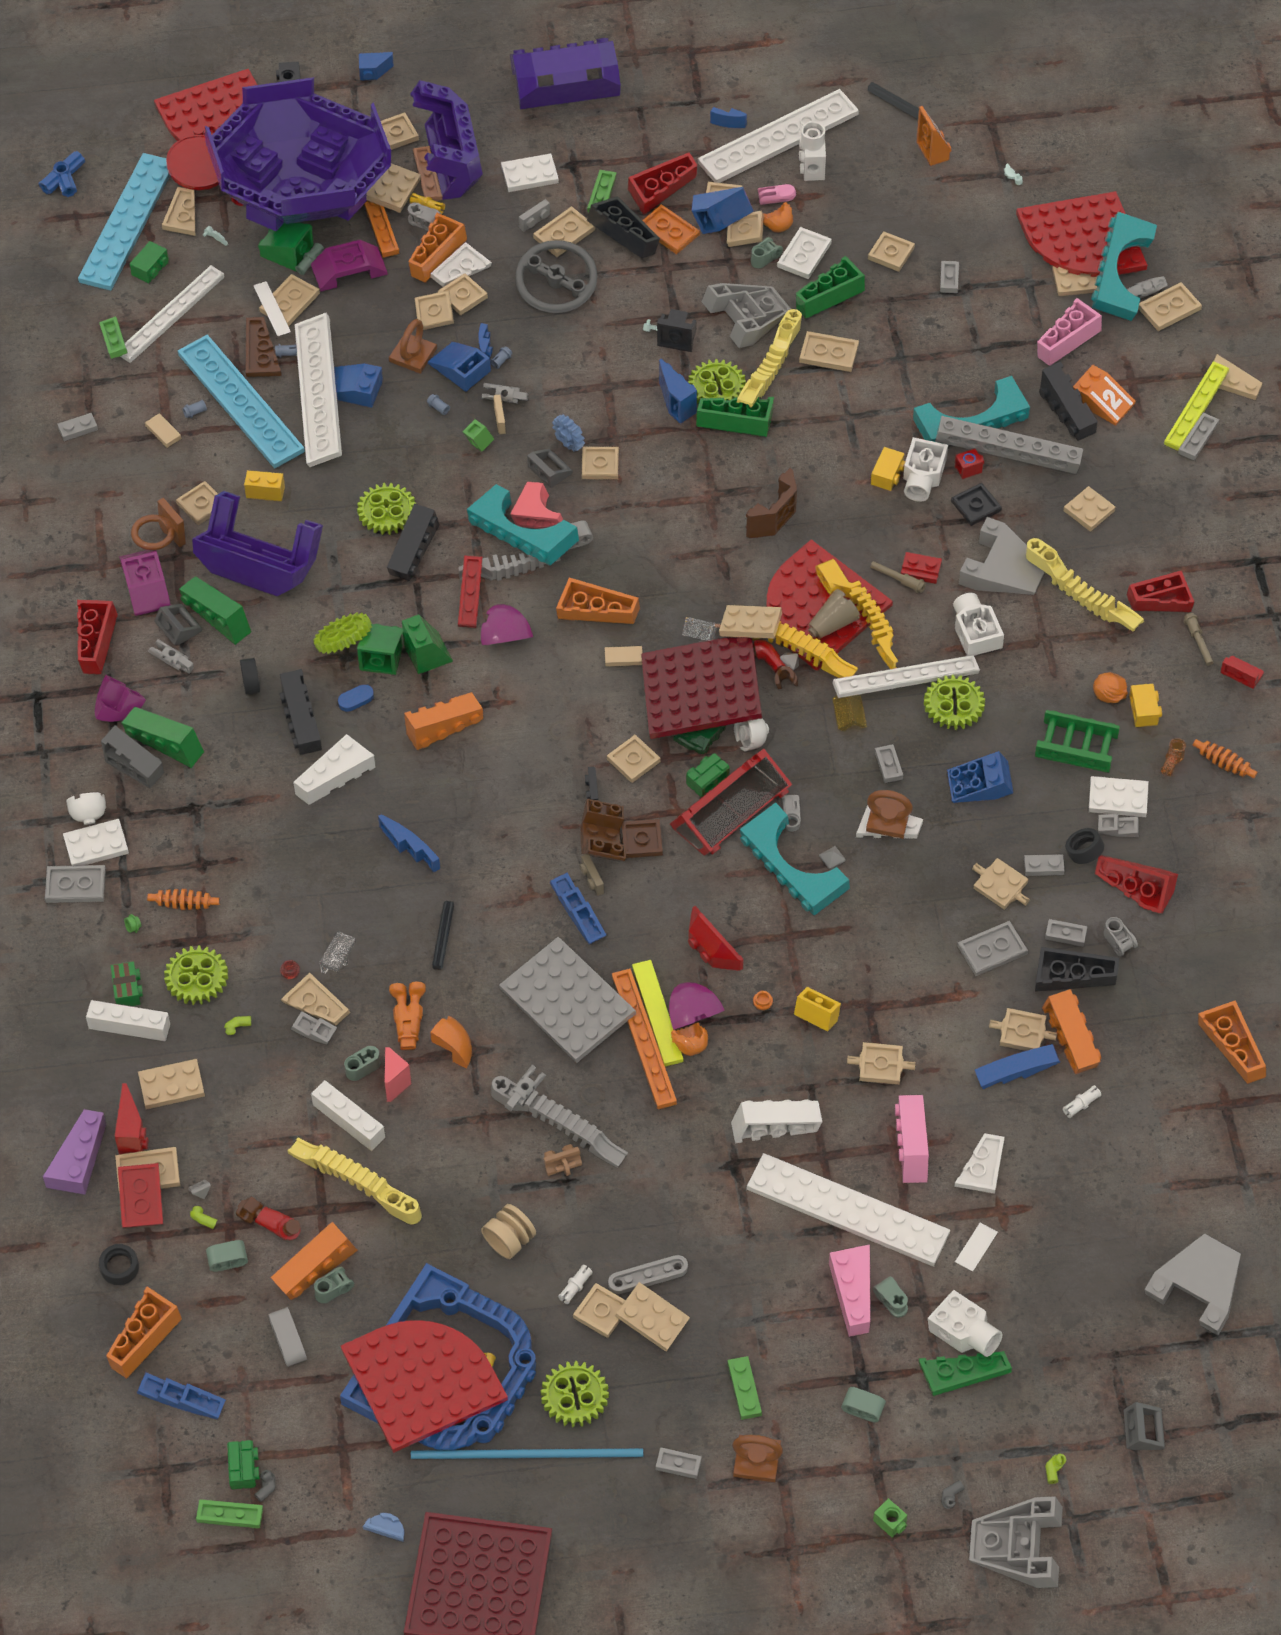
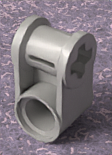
M412 203L408 206V222L413 226L428 231L430 223H433L436 213L440 212L419 203Z
M1111 917L1106 921L1103 935L1117 955L1122 956L1125 951L1138 946L1135 936L1127 929L1122 920L1117 917Z

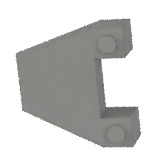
M727 283L709 285L702 299V303L710 313L726 311L734 321L735 325L730 338L739 348L754 345L782 320L788 310H791L778 292L771 286Z
M987 517L980 530L979 544L990 547V553L985 563L966 558L960 570L959 585L978 591L1034 595L1045 572L1027 560V545L1005 523Z
M1203 1234L1154 1272L1145 1288V1294L1164 1305L1174 1286L1208 1304L1199 1320L1200 1325L1219 1335L1229 1318L1241 1254Z
M1035 1497L972 1520L969 1561L1036 1588L1058 1587L1059 1566L1053 1557H1039L1041 1528L1062 1526V1505L1056 1497Z

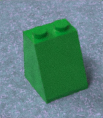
M284 223L277 231L269 229L268 234L264 239H261L258 245L260 257L296 271L295 267L302 261L304 254L309 252L314 246L312 226L303 223Z
M416 615L402 620L404 647L418 674L453 662L439 632L423 617Z
M371 624V631L367 632V636L361 637L362 640H360L357 647L359 669L361 671L396 675L404 645L403 629L397 626Z

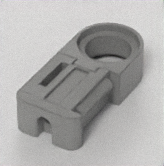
M784 795L782 797L783 810L788 815V820L794 819L797 821L796 825H786L785 829L793 832L800 828L799 796Z

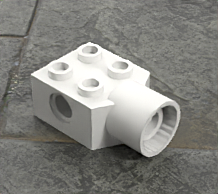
M809 121L801 127L799 148L802 151H799V161L802 163L800 164V174H804V181L825 180V127L820 122Z
M913 437L904 465L903 477L907 481L904 493L909 499L917 502L926 501L929 498L931 488L939 486L947 460V444Z
M966 593L959 596L953 603L957 613L955 630L966 655H978L1003 648L1004 634L992 607L981 605L975 593Z
M955 1290L928 1317L929 1331L961 1353L974 1348L988 1357L997 1349L1002 1340V1332L987 1323L986 1311Z

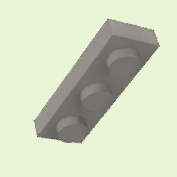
M1202 413L1179 448L1178 454L1195 461L1217 427L1219 419Z

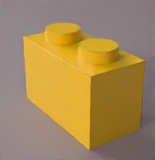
M884 447L871 473V485L891 491L894 484L897 485L899 482L900 471H904L905 453Z
M247 470L244 483L246 498L282 501L285 489L283 474Z
M1154 684L1131 685L1129 698L1135 727L1158 725L1159 718L1162 717V708L1157 704L1159 694L1158 691H1155Z
M806 987L797 996L794 1015L821 1029L829 1031L838 1021L841 1003Z

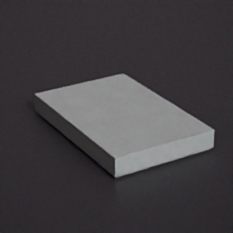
M105 865L47 866L45 902H104Z
M1010 921L962 940L957 944L975 976L1028 954L1027 948Z

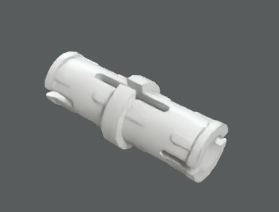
M1093 1085L1082 1095L1078 1094L1071 1103L1064 1106L1063 1112L1065 1115L1069 1113L1068 1118L1073 1117L1080 1110L1088 1108L1091 1102L1100 1097V1090L1096 1089V1086Z
M586 1265L581 1266L576 1275L568 1280V1285L558 1295L561 1301L565 1299V1304L570 1303L575 1294L583 1289V1284L589 1276L592 1275V1270L589 1267L586 1270Z

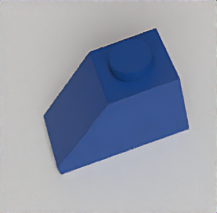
M393 52L359 54L360 80H377L394 66Z

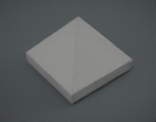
M786 652L780 657L783 663L793 670L799 666L797 653Z
M836 846L819 854V857L829 870L846 861Z
M203 1180L188 1187V1191L195 1196L205 1199L211 1185L207 1180Z

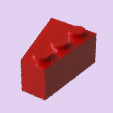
M1182 570L1131 584L1126 594L1133 611L1191 612L1195 603Z

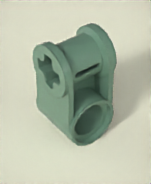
M771 237L765 238L761 243L752 248L751 265L754 268H763L771 261L780 257L783 247L776 245Z
M342 1266L337 1267L315 1281V1298L320 1303H328L341 1294L350 1291L355 1283L353 1280H349ZM327 1289L326 1292H321L320 1290Z
M889 1276L873 1287V1292L878 1300L884 1304L894 1317H903L907 1314L908 1298L893 1277Z

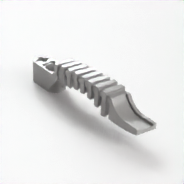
M586 521L571 523L578 529L579 541L570 549L589 544L593 540V535ZM520 553L519 560H516L515 554L510 555V563H508L506 555L501 556L502 565H500L497 554L492 555L493 567L490 566L488 557L483 558L481 577L489 580L497 579L498 581L502 580L501 577L510 578V575L513 574L518 576L520 572L523 574L527 573L529 569L534 571L536 567L542 568L546 563L540 562L531 555L525 558L524 554ZM463 565L458 567L460 580H462Z
M504 1076L495 1077L491 1085V1096L501 1104L506 1105L510 1099L508 1093L516 1083ZM536 1090L530 1094L522 1106L517 1104L513 1108L514 1111H530L535 1118H537L538 1114H541L540 1119L545 1122L546 1119H549L550 1125L558 1124L557 1129L560 1131L562 1128L566 1129L565 1134L568 1136L570 1133H573L572 1140L575 1142L581 1138L580 1147L584 1149L587 1143L590 1144L589 1152L617 1168L628 1154V1152L612 1143L602 1131L596 1129L595 1125L588 1124L589 1121L580 1119L581 1116L572 1114L571 1110L564 1109V1106L561 1104H555L554 1100H548L547 1096H538L539 1092Z

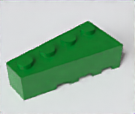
M844 256L839 264L832 265L827 273L820 274L815 282L811 281L796 293V309L805 318H808L865 291V275Z
M738 397L731 400H725L724 398H700L696 426L767 437L773 414L774 397H768L765 400H759L758 397L752 407L742 402L737 403Z
M195 576L179 588L182 602L192 608L234 645L251 633L243 607Z
M134 707L122 722L125 733L129 737L152 747L190 768L194 766L204 753L193 727Z

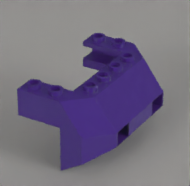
M608 38L596 39L597 42L595 43L594 41L583 42L584 45L577 46V43L567 44L566 48H560V45L550 46V50H543V47L534 48L533 52H525V49L513 50L514 54H510L512 75L516 77L520 109L620 96L621 84L613 41H609ZM598 68L599 78L587 79L586 69ZM553 74L554 84L538 85L537 76Z
M419 80L410 94L414 99L413 107L433 112L424 124L431 153H426L424 156V160H427L428 164L426 169L436 172L442 200L462 197L483 175L468 105L450 88Z
M226 491L215 495L208 530L192 538L193 553L212 574L275 596H279L302 583L316 560L323 525L309 520H305L304 524H298L291 551L233 531L240 496Z

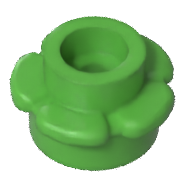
M130 914L129 917L124 919L125 927L129 933H137L139 931L141 922L137 916L135 917Z

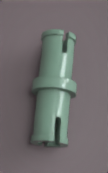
M315 243L312 249L304 254L298 266L295 267L296 271L304 275L311 266V263L324 251V247L319 243Z

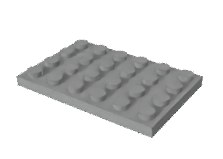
M559 937L554 939L499 985L500 989L576 1063L636 1014L635 1009Z

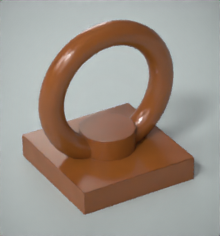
M414 319L410 322L403 337L389 356V362L420 374L437 349V344L422 339L423 323L421 320ZM416 328V335H411L413 330Z
M164 498L157 501L159 515L143 516L133 524L131 529V537L134 543L146 550L162 549L173 540L179 547L186 544L184 521ZM148 522H159L160 528L167 536L160 542L148 543L139 537L138 531L142 525Z
M878 790L871 793L867 799L870 814L866 832L904 839L909 815L913 810L910 800L906 796L891 790Z
M739 1435L732 1444L736 1452L733 1477L775 1483L778 1460L783 1453L781 1440L760 1435Z

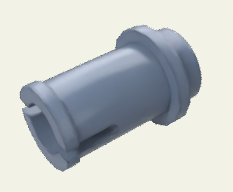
M278 344V346H275V354L279 358L281 356H297V345Z
M506 346L500 348V352L490 360L491 365L496 369H499L507 359L511 358L512 351Z
M432 394L427 400L429 407H434L442 415H446L450 410V406L439 399L438 395Z
M200 400L194 404L185 405L182 410L186 418H193V415L206 411L207 407L205 402Z

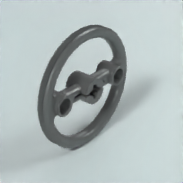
M562 240L546 241L533 246L522 256L516 268V285L522 298L534 308L549 313L567 312L580 307L591 297L597 284V268L590 254L579 245ZM549 249H564L577 254L584 260L589 269V283L586 285L581 279H571L565 275V270L561 265L554 264L548 266L541 262V258L537 254ZM527 268L530 273L544 275L548 278V283L552 288H561L563 286L572 291V295L576 299L564 304H548L537 300L525 287L523 280L524 270Z

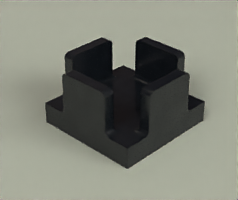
M675 309L670 310L668 319H666V314H662L657 322V346L692 352L697 330V320L693 319L692 324L685 323L688 312Z

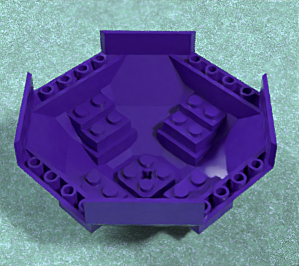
M314 77L242 87L243 103L212 135L209 127L205 126V143L221 191L246 206V219L274 231H277L284 223L289 224L336 216L349 221L366 202L369 189L391 166V148L374 102L371 104V117L315 94Z

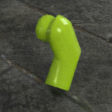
M251 1016L234 1017L225 1023V1033L227 1035H234L236 1027L251 1026Z
M194 1206L192 1211H190V1217L193 1220L211 1229L215 1227L217 1219L203 1214L202 1207Z
M1061 1453L1054 1455L1046 1463L1048 1484L1058 1483L1057 1471L1066 1463L1065 1455Z

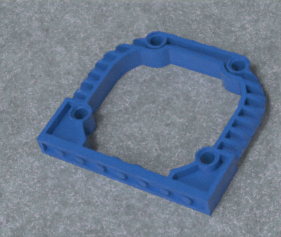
M426 1263L386 1325L406 1321L413 1309L422 1312L441 1308L442 1312L447 1315H454L461 1311L499 1330L509 1338L513 1347L509 1353L510 1371L501 1384L508 1396V1401L468 1418L463 1425L451 1426L418 1442L436 1450H456L461 1447H468L476 1441L479 1443L490 1442L496 1432L500 1433L504 1426V1419L512 1414L515 1408L514 1403L517 1399L522 1398L525 1393L526 1384L532 1382L536 1374V1359L534 1352L531 1350V1336L528 1327L521 1317L511 1309L469 1289L468 1284ZM449 1299L454 1300L452 1303H446ZM523 1360L530 1361L528 1364L521 1363ZM353 1375L340 1395L341 1405L378 1423ZM486 1427L488 1430L481 1432L479 1428Z

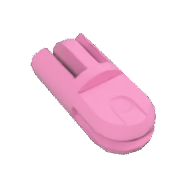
M790 184L757 189L760 205L787 202L793 200L796 196V190Z

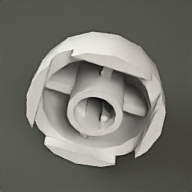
M763 718L734 724L736 741L741 740L744 746L740 747L741 750H754L764 744L769 733V727Z
M98 792L80 794L78 799L72 796L66 801L71 817L78 822H84V825L95 824V820L101 818L106 808L105 795H101Z

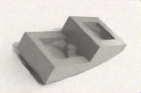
M1118 814L1099 815L1098 832L1117 837H1139V818H1119Z
M301 1011L291 1030L323 1044H328L337 1029L336 1026L321 1018L317 1020Z

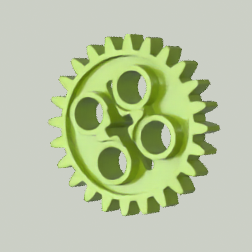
M715 359V363L708 360L707 365L701 362V367L696 366V371H691L688 381L697 390V404L700 398H724L725 400H731L739 397L746 384L745 375H742V369L737 370V365L732 367V362L725 364V360H722L721 363H718L717 359Z
M383 483L382 487L376 484V489L370 487L369 493L363 492L364 497H360V502L357 503L359 521H362L363 526L367 525L368 530L374 528V533L380 530L381 535L385 531L391 535L393 530L395 533H398L399 528L404 529L414 503L416 504L415 498L411 497V492H406L405 487L400 490L399 484L393 487L392 483H390L389 487H386L385 483Z
M356 612L354 615L350 613L347 617L343 615L341 619L336 618L335 622H329L330 625L323 626L324 629L318 631L319 634H316V638L313 639L314 645L319 653L322 652V654L326 652L329 654L332 651L336 653L339 649L342 651L345 647L350 648L351 644L355 645L356 641L362 640L361 637L367 636V632L371 631L372 623L369 617L363 613L358 614Z
M952 674L951 679H948L945 675L943 681L937 678V683L932 682L931 687H927V693L924 695L925 712H929L928 718L934 717L933 723L940 721V727L947 724V729L952 725L957 730L960 725L965 729V724L972 726V721L977 723L978 717H982V711L985 708L984 692H980V686L975 687V681L969 683L968 677L962 680V675H960L958 679H955L954 674ZM952 689H955V693H956L955 703H956V705H957V706H956V714H957V715H954V713H953V706H954V705H953V699H952V697H953V691H952Z
M198 945L197 950H194L190 946V951L187 952L183 948V954L176 952V959L170 958L171 964H166L167 970L164 971L165 984H167V990L171 992V996L176 995L178 1001L183 998L184 1004L189 1000L192 1001V1005L195 1004L196 1000H199L200 1004H203V999L210 1002V996L217 998L216 992L222 993V986H227L228 968L225 960H222L221 954L216 955L215 950L209 952L208 947L201 950L200 945Z
M575 1361L574 1366L567 1362L565 1368L559 1364V1371L551 1369L552 1376L546 1375L547 1382H542V1388L544 1389L541 1390V1396H543L541 1402L545 1404L544 1410L549 1411L550 1418L556 1415V1423L562 1419L564 1426L569 1421L572 1427L575 1426L576 1422H579L582 1427L584 1420L591 1424V1417L598 1419L597 1412L604 1413L603 1406H607L606 1399L609 1398V1392H607L608 1384H604L605 1377H600V1370L594 1372L593 1365L587 1369L586 1362L582 1366H578L577 1361ZM570 1378L574 1380L580 1410L576 1409ZM581 1380L587 1381V1383L584 1385H581L578 1382ZM561 1384H564V1385L567 1386V1387L564 1388V1389L558 1388V1386L561 1385ZM585 1399L592 1400L591 1403H584L582 1401ZM565 1403H569L572 1406L565 1408L562 1405Z

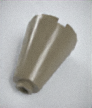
M836 589L833 591L808 624V631L814 638L818 637L821 639L860 618V613L850 599L843 598L845 594L841 590Z

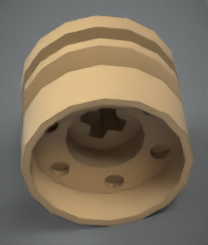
M506 1204L502 1211L496 1214L497 1219L492 1218L481 1228V1231L488 1244L497 1253L506 1259H511L521 1250V1244L526 1245L529 1239L531 1240L536 1235V1230L522 1211L511 1204Z

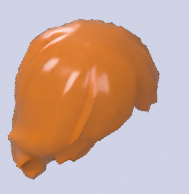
M787 202L783 203L781 208L774 212L763 213V225L773 232L781 233L786 231L793 223L792 208Z
M1111 672L1103 673L1094 680L1093 690L1095 696L1100 701L1118 703L1120 700L1126 699L1128 694L1126 680L1118 674Z
M694 1023L689 1027H685V1029L681 1028L671 1032L672 1042L687 1056L703 1052L708 1045L707 1030L699 1025L700 1023Z

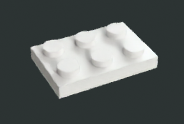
M551 154L501 162L508 192L559 183Z
M800 227L777 262V267L809 279L830 247L832 239Z
M1091 776L1089 812L1146 817L1148 781Z
M119 819L63 833L72 866H84L129 854Z

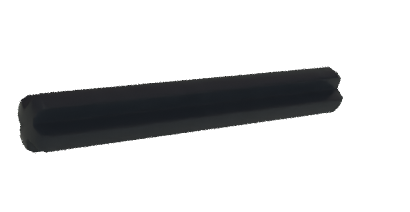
M874 82L868 85L869 92L918 119V107Z
M446 900L443 903L432 961V968L435 970L443 968L454 910L453 901Z

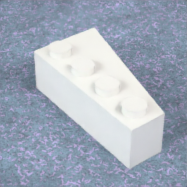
M346 734L294 781L295 795L308 805L328 795L334 788H340L350 779H356L362 776V773L368 769L371 771L376 768L374 755Z
M818 1101L741 1102L731 1124L735 1143H741L744 1138L752 1137V1141L760 1140V1137L765 1135H772V1138H777L786 1134V1132H790V1135L817 1132L822 1123Z

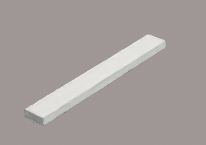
M210 265L125 343L128 353L120 357L131 363L224 278V273Z
M974 655L838 678L833 680V686L838 698L933 682L937 681V678L944 680L945 675L948 679H951L952 674H954L955 678L960 675L979 674L980 669Z

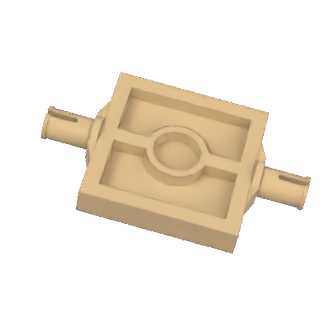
M998 858L986 869L978 863L973 866L972 870L981 875L974 884V889L1004 910L1015 900H1018L1025 906L1028 904L1030 899L1021 894L1022 889L1028 883V878Z
M1007 1008L1006 1016L1002 1022L990 1020L989 1028L1001 1030L1000 1046L1027 1051L1039 1048L1044 1038L1056 1041L1057 1032L1045 1031V1015Z
M863 1042L860 1057L848 1056L847 1064L859 1065V1081L899 1085L900 1074L903 1069L915 1070V1062L904 1061L902 1056L903 1046Z

